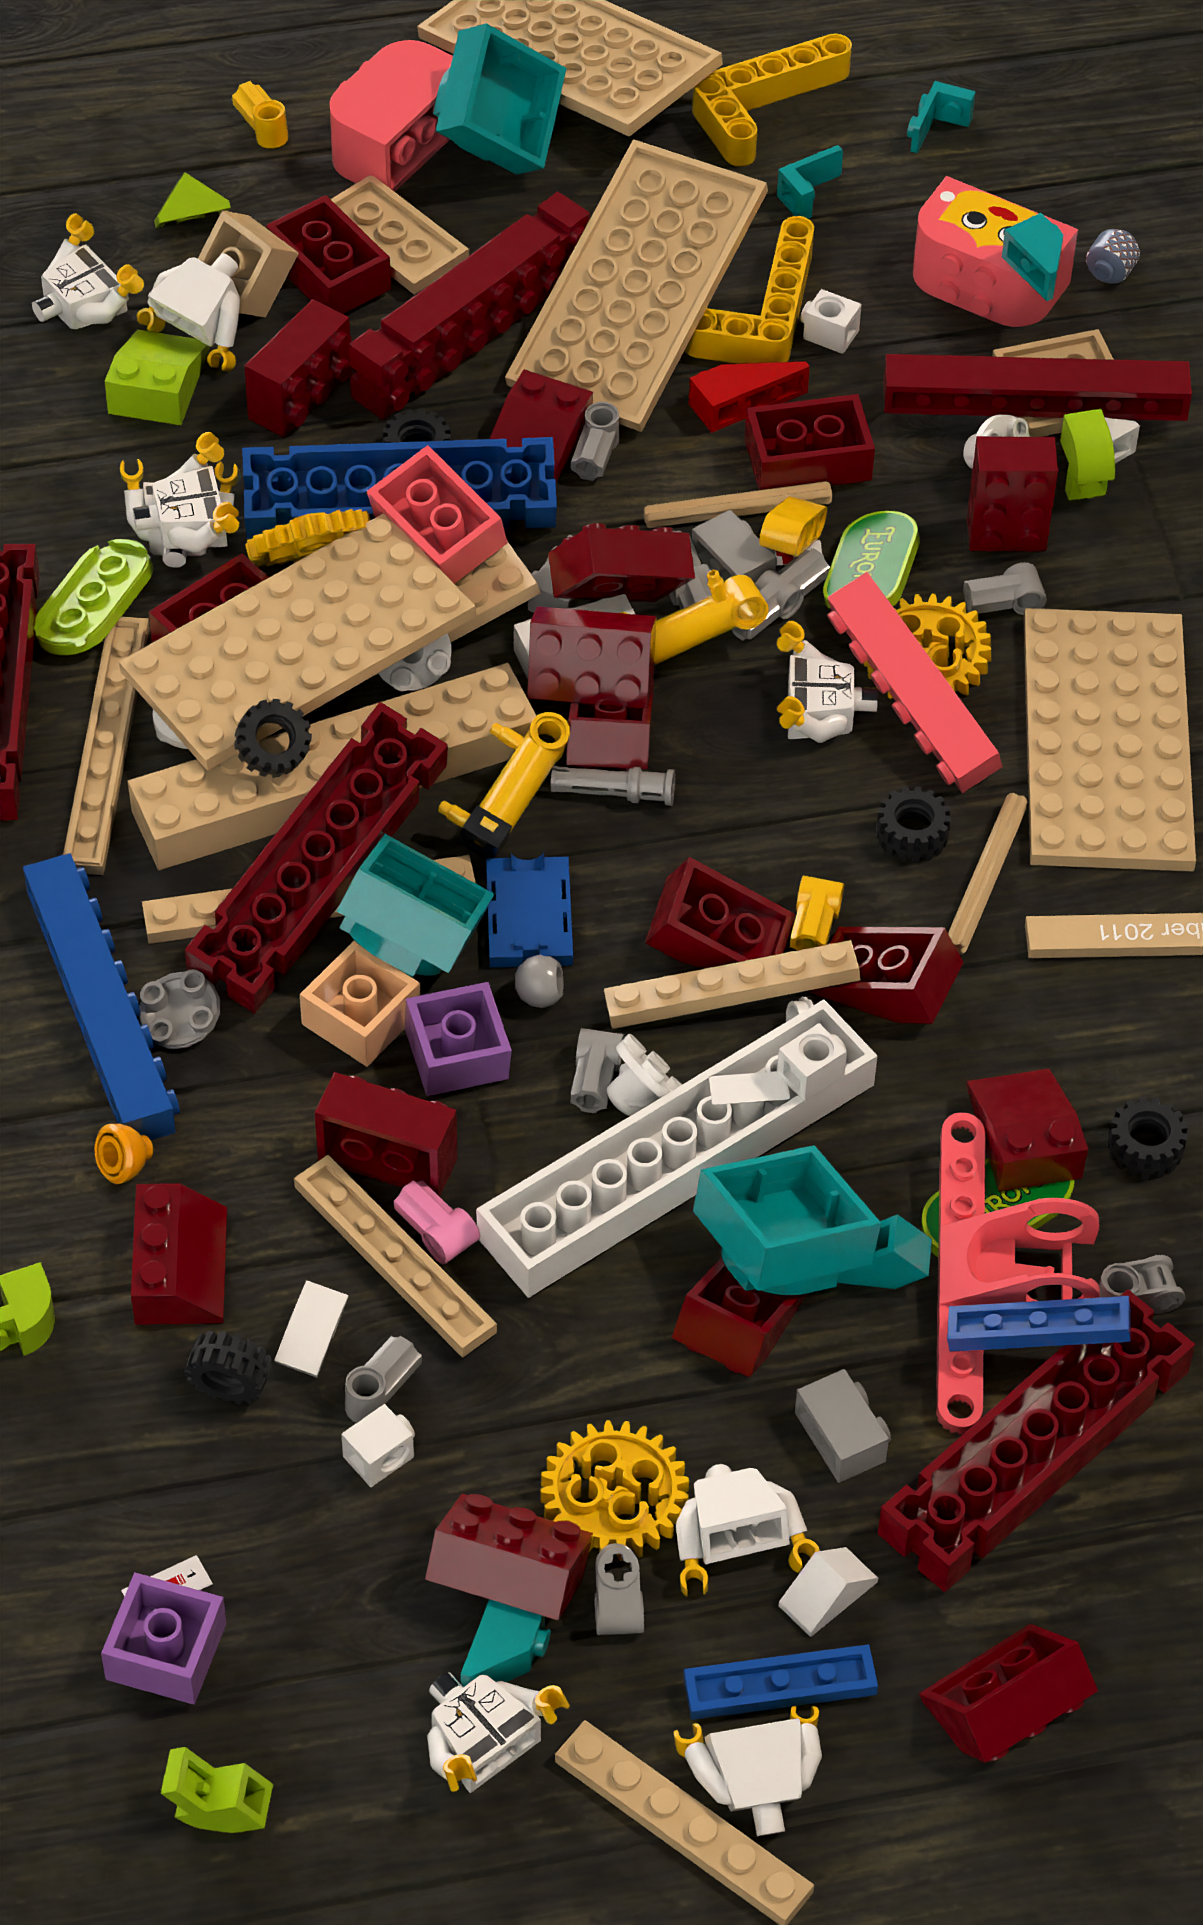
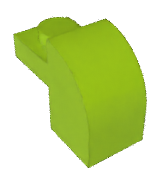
M1097 409L1064 414L1060 442L1069 462L1065 485L1069 501L1106 495L1108 480L1115 479V455L1110 430L1102 410Z
M41 1262L0 1275V1291L4 1306L0 1307V1351L11 1344L19 1342L22 1353L26 1356L39 1349L48 1340L53 1331L55 1314L51 1290Z
M182 1747L170 1749L161 1794L177 1805L175 1818L199 1829L237 1833L263 1829L265 1827L273 1784L246 1763L213 1768L188 1748Z

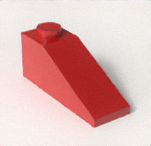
M806 361L721 364L689 378L688 404L712 433L746 419V408L781 404L808 393L810 366Z

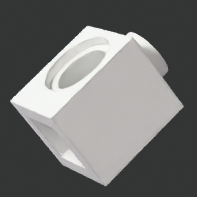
M821 289L812 302L808 301L802 310L801 322L804 323L803 339L843 354L859 332L861 304Z
M818 1023L779 1048L777 1074L805 1102L845 1076L846 1047L837 1035L830 1034Z
M386 1404L341 1434L343 1457L370 1487L414 1458L413 1437H415V1432L411 1424L403 1415L399 1414L396 1416Z

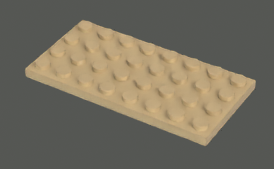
M453 0L417 26L420 39L454 54L459 30L486 23L567 68L559 104L627 136H631L723 65L721 52L606 0Z
M633 139L506 374L505 380L507 385L513 387L525 369L592 391L593 403L601 401L613 404L618 409L620 425L642 432L768 192L767 183Z
M383 513L367 522L366 528L351 531L119 661V666L124 677L205 769L209 771L239 753V750H235L234 746L236 736H234L243 715L253 705L256 706L263 700L271 702L273 699H280V703L286 704L288 701L294 704L292 708L295 711L300 709L306 715L477 617L476 606ZM274 723L261 725L256 733L257 742L282 729V727Z
M1025 608L1023 620L1030 865L1194 871L1196 852L1182 614Z

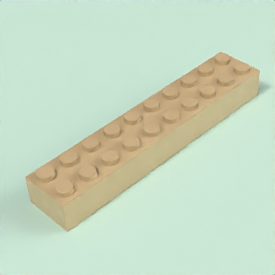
M509 663L382 702L407 718V730L411 733L416 734L420 728H423L448 744L447 767L433 784L509 760L515 750L490 734L491 726L497 722L524 737L531 726L532 720L536 717ZM378 703L310 724L309 733H312V741L309 744L308 753L298 767L287 775L283 773L280 777L272 778L271 774H268L266 777L259 776V771L254 769L251 772L246 768L248 764L245 761L241 763L238 753L209 771L196 759L128 780L131 811L158 871L276 834L348 741L353 738L359 743L361 742V725ZM287 732L264 738L258 743L265 751L279 754L287 750L289 735Z

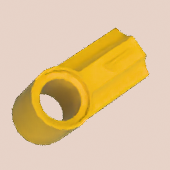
M251 81L239 85L236 93L232 95L233 105L255 130L258 144L265 148H277L284 145L288 141L284 105L279 101L271 100L260 85H254Z
M803 875L797 897V915L790 939L791 948L798 951L827 945L833 919H837L840 912L844 883Z

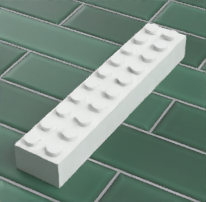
M822 1000L477 1208V1227L480 1232L479 1241L529 1298L695 1196L701 1169L757 1158L874 1086L877 1055L825 1000ZM818 1023L830 1034L837 1035L846 1047L845 1076L805 1102L788 1086L789 1100L712 1105L709 1076L776 1072L779 1048Z

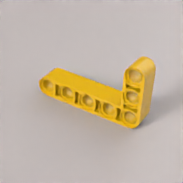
M829 34L717 69L693 87V115L729 164L740 167L747 166L753 163L756 158L757 126L747 111L846 79L850 72L852 43L848 37L842 34Z
M792 216L784 220L781 225L761 316L706 308L684 350L685 353L695 358L736 364L788 362L812 259L814 225L809 219L802 216Z

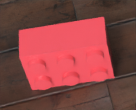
M428 445L367 490L374 516L378 517L384 513L454 584L507 544L501 517Z

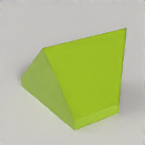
M184 173L176 183L154 223L155 227L159 228L163 227L166 222L176 220L177 223H181L190 219L205 218V214L217 211L221 214L222 210L228 211L231 207L229 200L189 174Z

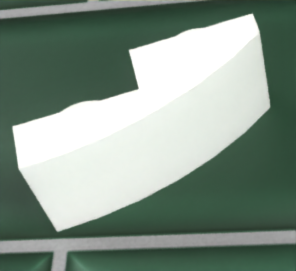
M306 1280L275 1357V1363L318 1377L329 1344L334 1337L346 1305L348 1295Z

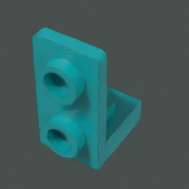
M934 81L929 94L923 93L921 97L918 117L912 116L909 122L907 137L912 138L911 152H919L934 119L969 127L973 118L976 91Z
M837 145L778 169L777 197L794 216H802L807 219L812 217L813 201L815 200L813 187L841 175L842 148Z

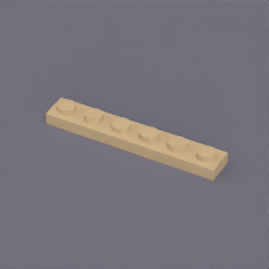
M849 940L605 988L604 993L611 1027L615 1029L859 981L860 971L852 941Z
M329 1155L294 1178L295 1188L462 1358L497 1333V1323Z
M586 1720L581 1723L555 1753V1762L777 1924L788 1925L813 1894V1883Z

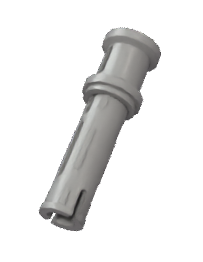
M553 766L551 792L614 795L627 797V801H631V803H638L640 799L664 801L665 805L672 806L675 793V770L668 769L666 773L645 772L641 770V767H634L633 769L630 768L629 772Z

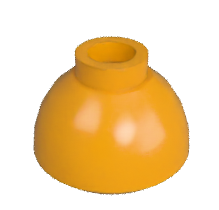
M123 1124L104 1125L100 1129L95 1141L97 1165L106 1179L114 1184L127 1182L137 1176L144 1167L145 1162L150 1160L153 1155L151 1140L146 1135H140L135 1129Z

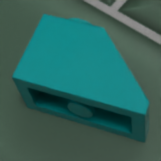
M1039 213L1005 229L1002 258L1046 301L1053 299L1064 234L1057 225L1052 224L1042 213Z
M898 1214L880 1221L881 1226L872 1265L840 1272L837 1283L897 1289L929 1276L932 1239Z
M489 1599L460 1674L461 1685L465 1687L480 1675H487L495 1682H508L530 1672L536 1655L543 1657L549 1643L551 1630L545 1628V1616Z

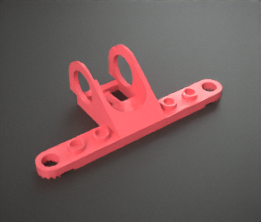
M955 1113L944 1121L940 1135L936 1415L938 1422L943 1425L945 1430H950V1433L958 1432V1434H963V1432L969 1430L982 1416L984 1350L949 1351L947 1341L949 1306L1037 1301L1029 1297L1027 1293L1036 1287L1044 1285H1061V1300L1072 1299V1287L1082 1293V1296L1078 1299L1100 1298V1288L1095 1280L1072 1275V1243L1094 1245L1099 1231L1098 1213L1085 1203L1065 1198L1037 1199L985 1213V1128L977 1117L969 1113ZM957 1127L959 1129L964 1127L965 1130L968 1128L970 1133L973 1132L974 1139L968 1143H961L952 1137L951 1132L953 1129L956 1130ZM1060 1213L1076 1217L1082 1224L1071 1231L1049 1233L1036 1230L1029 1226L1027 1222L1038 1215ZM1015 1247L1061 1251V1273H1054V1267L1052 1266L1040 1267L1015 1263ZM954 1400L956 1402L961 1400V1403L966 1402V1405L970 1406L972 1412L969 1417L960 1419L952 1416L947 1407Z

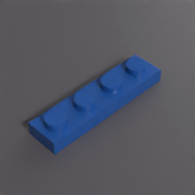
M1129 1296L949 1306L947 1334L949 1351L1130 1342L1131 1307Z
M869 1644L684 1669L683 1673L691 1720L877 1695L878 1683Z

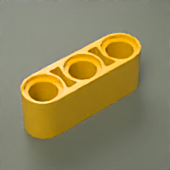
M792 496L787 497L767 514L760 532L759 545L798 557L820 537L826 521L827 507Z

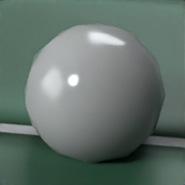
M536 955L527 958L518 967L515 973V990L522 1001L532 1007L545 1008L554 1005L563 997V971L560 963L554 958Z

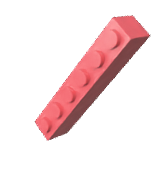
M865 572L827 597L832 612L827 614L830 622L839 634L846 631L853 641L849 644V647L860 664L867 661L874 672L870 676L882 694L890 692L896 701L892 704V707L904 724L908 722L913 724L918 731L914 734V738L926 755L933 752L940 763L936 765V768L947 785L955 783L959 790L964 793L1003 767L997 749L868 572Z

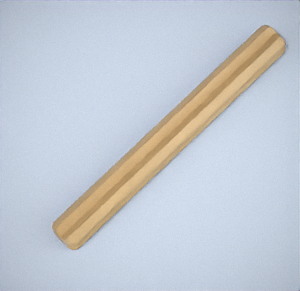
M824 481L647 505L644 508V520L647 528L651 529L708 521L728 510H731L737 517L768 513L789 496L819 505H826L832 502V489L830 483Z
M1010 793L1006 796L948 934L959 955L967 951L1027 809V799L1024 796H1018L1015 793Z

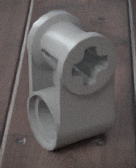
M1155 1255L1143 1260L1109 1265L1103 1270L1099 1283L1100 1298L1118 1297L1129 1289L1154 1310V1314H1163L1178 1308L1185 1301V1294L1180 1287H1177L1173 1278L1171 1258L1165 1255Z
M614 1543L607 1545L600 1550L595 1563L597 1635L644 1633V1608L642 1591H640L638 1559L631 1549L623 1544ZM614 1554H620L624 1562H630L629 1568L622 1570L620 1578H614L611 1570L604 1569L605 1564L613 1561Z

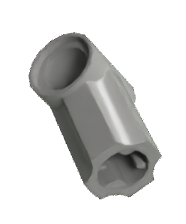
M600 401L591 404L585 411V425L571 461V470L576 472L581 479L594 481L597 477H603L611 452L619 443V412L613 404Z
M1030 563L1015 564L1000 576L964 581L963 592L968 613L976 610L980 614L1013 608L1017 614L1024 615L1025 608L1042 609L1047 602L1036 567Z
M581 1028L576 1051L577 1069L571 1090V1104L579 1107L581 1111L596 1113L601 1109H607L609 1100L607 1087L613 1081L614 1071H619L622 1059L616 1050V1046L624 1039V1034Z
M391 1336L364 1366L357 1367L349 1372L345 1384V1411L352 1421L358 1423L386 1404L421 1365L422 1355L417 1352L413 1343L402 1336L396 1338ZM361 1394H370L371 1396L365 1397V1396H360V1395H361Z

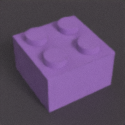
M489 982L406 998L404 1028L426 1096L509 1079L512 1050Z
M134 1572L101 1652L105 1679L195 1705L227 1624L223 1597Z

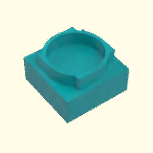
M487 23L459 30L451 66L441 79L433 114L439 117L436 132L449 138L467 152L484 161L490 160L514 174L544 169L567 68Z
M384 834L358 869L336 912L345 916L339 928L349 933L359 945L377 958L412 977L415 974L436 975L442 970L447 973L450 972L472 937L494 893Z
M815 1145L705 1168L700 1171L693 1212L722 1247L721 1256L725 1266L745 1291L756 1289L757 1291L761 1290L779 1295L806 1294L836 1287L840 1272L872 1265L881 1222Z

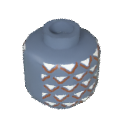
M1107 229L1100 233L1088 250L1086 264L1089 271L1098 280L1108 284H1118L1128 277L1138 262L1140 249L1135 238L1129 232L1119 229Z

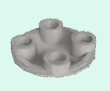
M195 969L170 973L156 981L145 984L140 992L142 1001L139 1005L141 1012L139 1023L140 1025L147 1024L152 1040L158 1046L169 1049L190 1047L202 1041L214 1029L220 1015V997L214 985L205 978L203 973Z

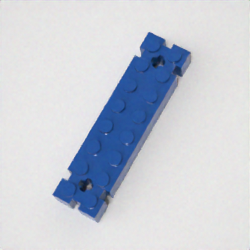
M553 437L522 438V447H507V439L289 446V455H274V447L242 448L246 537L253 538L254 535L263 534L262 531L275 528L276 525L289 524L290 520L310 513L325 512L330 514L337 510L343 512L349 509H353V511L362 509V512L367 511L369 513L370 520L375 519L367 490L427 445L501 517L504 529H510V520H525V528L556 527L557 514Z

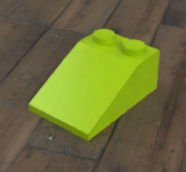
M137 330L115 354L105 379L108 414L182 425L210 346L195 338Z

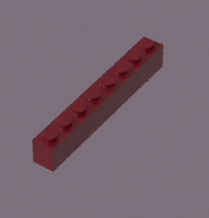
M886 354L883 380L884 413L1012 415L1014 417L1064 418V414L1101 409L1105 418L1187 421L1192 397L1189 361Z

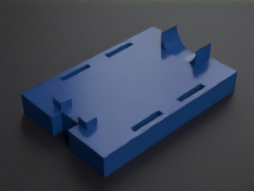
M543 852L541 856L532 860L518 859L512 853L511 858H486L487 890L490 892L496 891V901L491 900L488 905L490 967H519L523 960L536 955L551 956L561 966L573 965L569 857H544ZM564 889L566 892V899H562V890ZM497 921V934H493V924H496ZM563 922H567V932H564Z

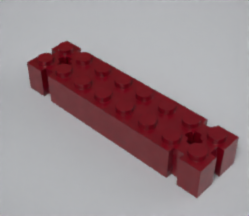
M557 191L537 206V214L533 217L529 214L523 216L382 319L380 329L377 331L369 329L349 343L350 366L357 371L350 376L351 398L382 420H385L407 404L409 394L417 396L422 391L428 390L439 378L455 370L462 361L474 352L480 351L486 343L498 334L506 332L513 323L525 314L531 313L537 305L549 297L590 220V212Z
M4 544L3 551H0V820H18L20 790L18 782L22 780L35 636L34 624L37 613L35 599H38L40 580L36 544Z
M379 702L361 725V742L359 743L353 738L348 741L215 910L216 927L214 930L204 924L186 947V969L200 971L214 986L219 980H222L227 984V996L255 1014L275 989L274 972L277 971L284 976L340 905L358 869L384 834L392 837L419 803V786L421 785L429 790L447 767L448 744L423 728H420L416 734L411 733L407 730L406 717L384 703Z
M1129 1289L1120 1296H1129L1131 1307L1130 1342L1062 1346L919 1473L916 1491L906 1484L881 1506L878 1535L903 1557L911 1551L915 1552L919 1556L918 1570L944 1593L970 1571L973 1552L983 1559L1148 1410L1154 1403L1157 1388L1166 1393L1189 1372L1195 1343L1169 1322L1162 1328H1159L1152 1322L1154 1310Z

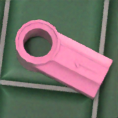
M413 1180L404 1186L399 1196L394 1200V1209L421 1235L428 1252L436 1261L443 1265L480 1239L479 1229L470 1215L459 1207L453 1210L423 1180L419 1182Z

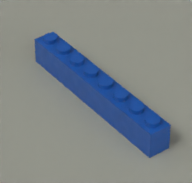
M71 853L24 866V879L29 900L117 1124L127 1125L139 1132L140 1135H146L150 1140L176 1133L174 1115L180 1114V1108L173 1089L166 1091L163 1082L167 1081L162 1060L160 1056L153 1058L149 1049L154 1048L150 1030L147 1024L139 1025L137 1017L141 1016L136 995L134 992L127 993L124 985L128 984L125 968L121 960L115 962L111 954L115 953L114 942L109 929L101 930L99 922H102L103 918L96 897L88 898L86 892L90 891V884L84 867L76 868Z

